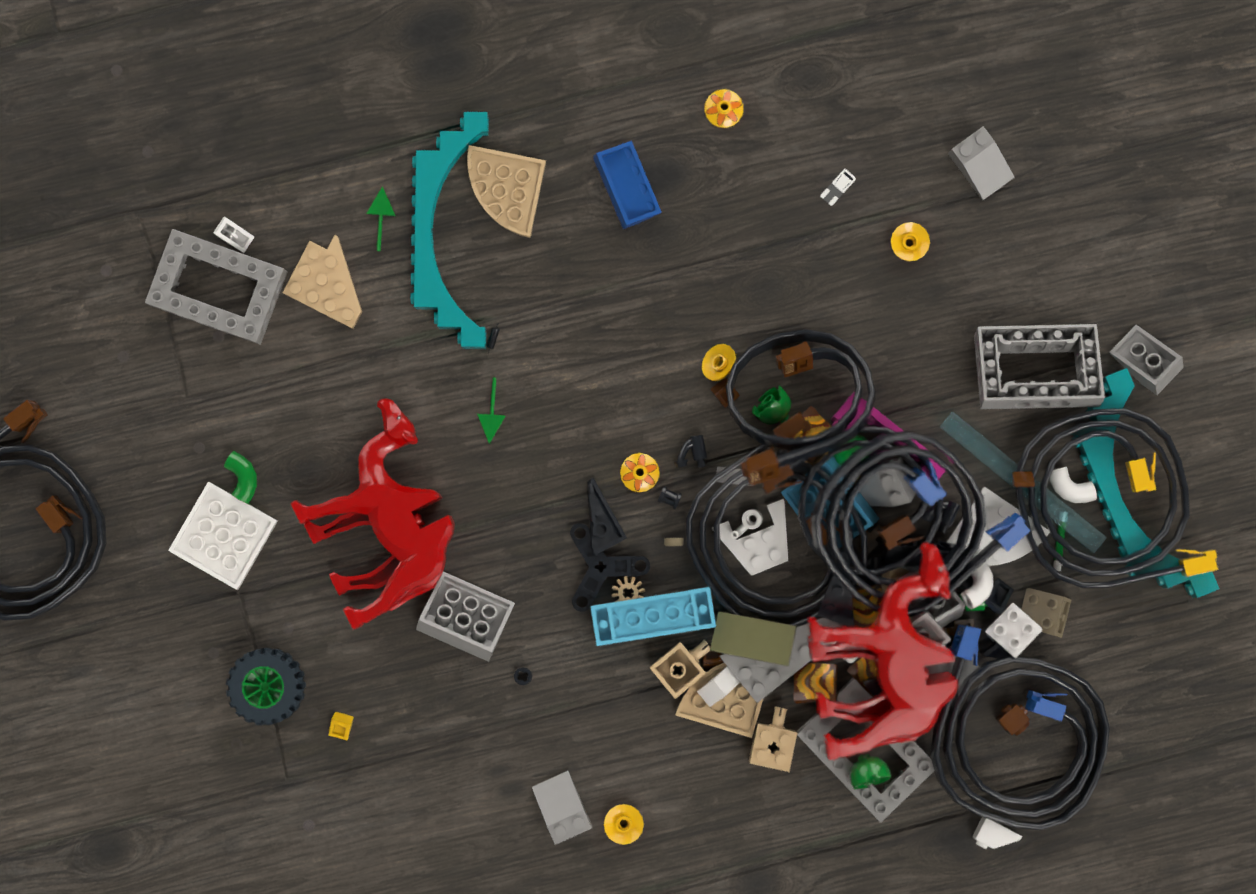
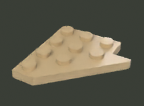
M334 235L328 249L309 241L283 294L354 329L362 309L339 237Z

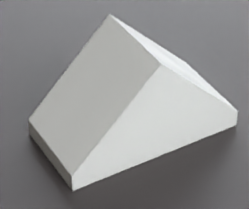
M223 217L213 232L220 239L243 253L254 238L253 235L226 217Z
M727 666L697 692L707 705L711 707L724 698L740 681Z

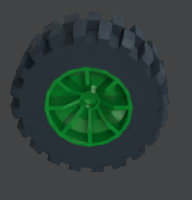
M257 649L244 654L242 658L235 662V666L230 669V677L226 679V685H228L226 696L230 697L231 702H229L231 708L234 707L236 709L235 713L239 717H244V721L248 723L254 722L255 725L260 726L272 725L289 718L300 707V702L305 696V693H303L304 688H306V682L303 681L305 675L300 670L298 661H294L292 659L293 656L289 653H283V650Z

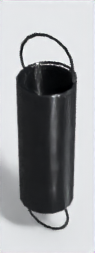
M492 328L486 347L494 349L500 329Z

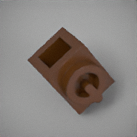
M1008 703L1000 710L1001 714L995 718L1008 734H1014L1015 736L1021 734L1030 724V719L1026 716L1028 711L1021 704L1018 706L1014 703L1011 705Z

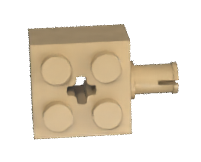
M705 640L692 651L687 650L679 642L650 666L653 673L675 699L706 674L698 664V660L707 654L711 648L708 645L702 650L708 644ZM673 666H682V673L680 675L678 673L673 674Z
M775 706L772 724L756 722L749 756L750 764L787 772L790 771L797 732L784 727L786 708H781L780 713V707ZM775 742L778 748L771 752L768 745H772Z

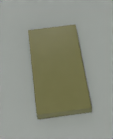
M718 612L710 651L789 667L797 627Z

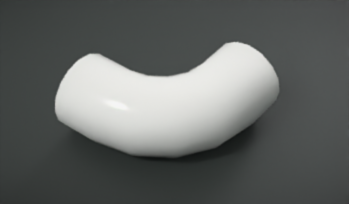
M1067 467L1052 471L1050 482L1054 491L1064 500L1073 503H1087L1097 499L1096 489L1091 481L1081 484L1074 483L1069 477Z
M986 561L971 574L973 585L961 593L965 605L971 610L982 604L990 596L993 589V574Z

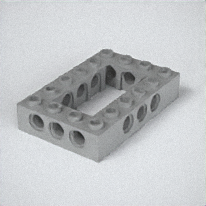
M172 229L145 303L261 345L287 271L279 266ZM187 256L258 281L245 317L174 292L176 286H179L178 281L182 270L186 267Z
M1097 324L977 327L974 341L980 409L1100 407L1105 399ZM1074 352L1077 380H1071L1070 382H1055L1053 380L1047 383H1035V381L1015 383V381L1005 383L1003 389H1001L1000 377L1002 370L999 369L1000 354Z
M853 678L837 692L838 702L856 703L872 698ZM816 712L796 731L797 735L880 823L934 772L932 760L914 741L892 743L889 745L905 760L908 766L904 770H900L899 774L889 784L886 783L884 785L885 788L881 792L872 784L868 785L867 788L854 790L849 776L850 768L853 764L846 757H839L836 760L829 761L825 750L824 734L831 731L843 718L830 716L820 719ZM870 721L868 723L872 725L875 721Z

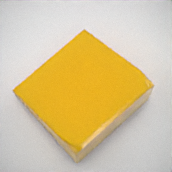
M335 712L331 719L328 735L348 740L354 717Z

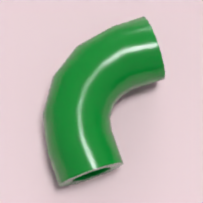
M233 451L224 464V468L237 476L238 483L232 496L249 504L257 487V473L248 459L240 453Z

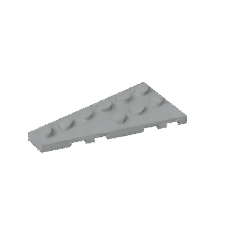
M826 618L817 619V622L824 627H846ZM808 623L797 627L789 667L727 654L720 655V658L757 703L811 661L807 636L810 635Z

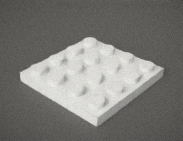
M208 482L168 551L238 590L278 521L255 507L240 501L213 483Z

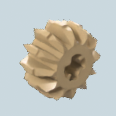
M624 576L625 584H622L621 580L618 579L617 583L621 587H612L613 590L618 591V593L612 594V597L619 596V599L615 602L644 598L638 595V593L645 592V589H637L642 582L639 581L636 585L633 584L635 577H632L631 583H628L627 576ZM624 588H632L634 596L632 598L628 596L625 598L623 596V593H625L623 592Z

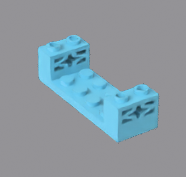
M710 587L591 605L597 646L716 627Z

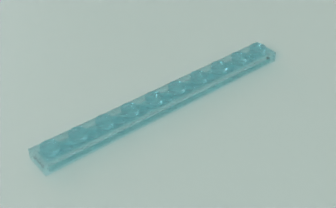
M952 411L939 428L1013 487L1012 473L1016 470L1018 464ZM1034 479L1035 505L1040 510V482ZM1023 487V496L1027 500L1028 487ZM1047 489V511L1050 518L1088 550L1095 553L1107 537Z

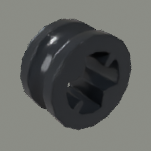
M528 668L517 669L514 673L515 682L519 685L529 684L532 680V672ZM520 671L528 673L529 677H526L528 678L526 682L518 679Z

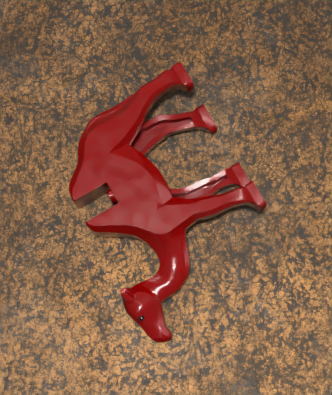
M380 399L377 402V406L382 412L384 431L370 439L360 451L358 459L359 488L348 496L333 498L318 505L306 506L298 500L291 502V506L300 524H304L313 544L357 526L371 525L380 543L392 554L381 566L367 574L349 577L342 576L336 572L329 574L339 596L347 593L349 590L378 589L386 585L380 597L367 607L356 609L346 606L343 608L353 630L362 627L364 623H369L387 611L395 610L410 599L435 588L443 574L447 547L455 531V523L451 515H447L423 528L422 526L425 523L421 515L415 512L443 499L442 496L432 489L403 486L393 480L385 470L384 459L387 454L408 444H416L418 442L413 423L391 399ZM345 514L323 526L316 525L310 521L327 515Z
M921 544L920 550L922 555L918 574L899 579L887 588L883 595L877 618L872 626L865 628L858 626L824 627L814 617L807 618L810 634L807 636L809 656L813 662L835 658L850 659L862 657L874 661L876 678L882 689L881 694L856 703L832 701L821 692H815L817 713L820 719L833 716L856 723L875 721L864 732L852 738L839 740L829 733L824 734L826 756L829 761L836 760L839 757L844 758L857 753L869 752L875 747L887 744L915 741L933 727L941 708L956 694L958 680L950 672L928 674L927 668L924 667L955 661L952 652L942 643L916 632L907 613L908 604L915 598L941 596L945 599L950 598L948 572L943 564L938 548L933 544ZM820 642L836 643V644H822V643H820Z

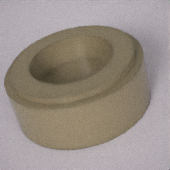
M664 538V545L683 546L684 538Z

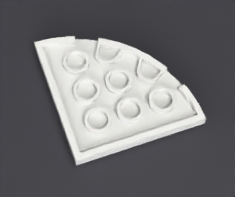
M983 487L981 490L985 503L986 526L979 549L971 560L993 540L985 531L998 525V523H1001L1014 513L1020 515L1017 508L986 487ZM975 501L971 505L973 525L966 547L970 543L976 523ZM1028 516L1031 532L1038 546L1041 541L1033 526L1032 519ZM963 518L947 540L948 543L956 544ZM1041 525V527H1042V529H1043V531H1044V533H1045V535H1046V537H1047V535H1048L1050 532H1049L1048 529H1046L1045 527H1043V526ZM1024 536L1008 552L1000 547L986 562L989 566L1008 563L1023 557L1032 550Z

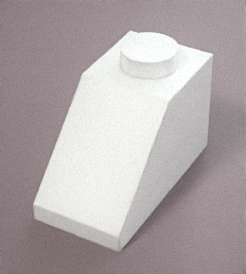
M984 817L981 818L972 836L977 840L976 844L985 849L988 846L993 849L1019 841L1022 838L1018 833Z

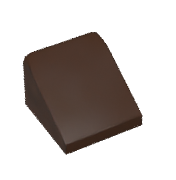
M726 378L710 389L724 408L728 406ZM734 388L732 393L735 401L740 395Z
M1014 471L1012 473V486L1034 487L1033 473L1031 471Z
M709 651L702 657L704 670L708 671L724 663L720 658L722 653Z

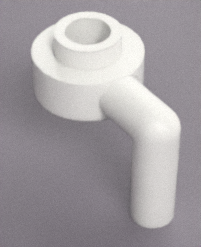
M756 509L747 510L742 516V524L731 532V537L736 539L747 529L758 528L763 521L760 511ZM751 515L756 517V522L750 520Z

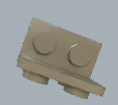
M1027 588L1021 610L1042 628V633L1062 638L1072 600L1063 596Z

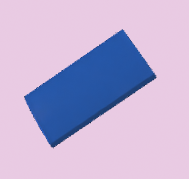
M632 141L595 154L593 159L623 229L662 213Z

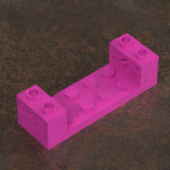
M855 392L847 398L831 418V421L834 422L832 425L837 424L850 409ZM861 398L856 417L844 431L850 429L863 414L867 403L863 398ZM873 407L868 422L869 425L872 426L874 424L877 427H887L895 432L903 431ZM912 439V441H913L919 448L927 450L924 446H922V445H921L920 443H918L916 440H913V439ZM894 441L893 443L895 446L906 445L901 441ZM909 454L914 461H921L916 455ZM929 458L939 480L945 470ZM922 463L920 467L923 469V471L926 473V476L929 478L928 472Z

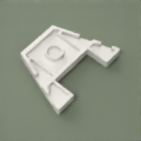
M784 499L767 505L774 525L738 540L731 537V532L733 531L729 521L720 524L721 541L751 576L788 561Z

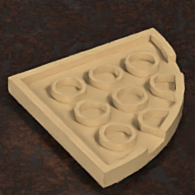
M469 145V178L479 203L487 214L502 227L518 235L531 238L546 161Z
M722 663L711 668L689 687L675 715L752 738L763 699L757 703L740 682L724 698L709 707L697 691L726 668L727 665Z

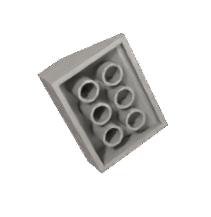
M443 572L418 620L416 630L489 662L515 603Z

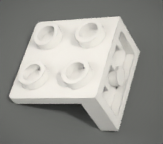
M1012 603L985 632L993 642L996 641L1014 658H1017L1040 634L1042 628Z

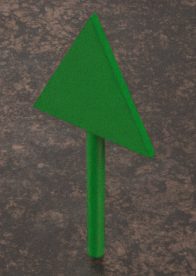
M383 186L366 213L379 215L378 252L381 251L383 215L395 216Z
M495 377L492 380L490 414H477L489 444L506 417L494 415Z

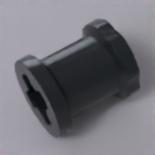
M664 486L657 502L666 503L673 506V509L676 510L682 493L677 494Z

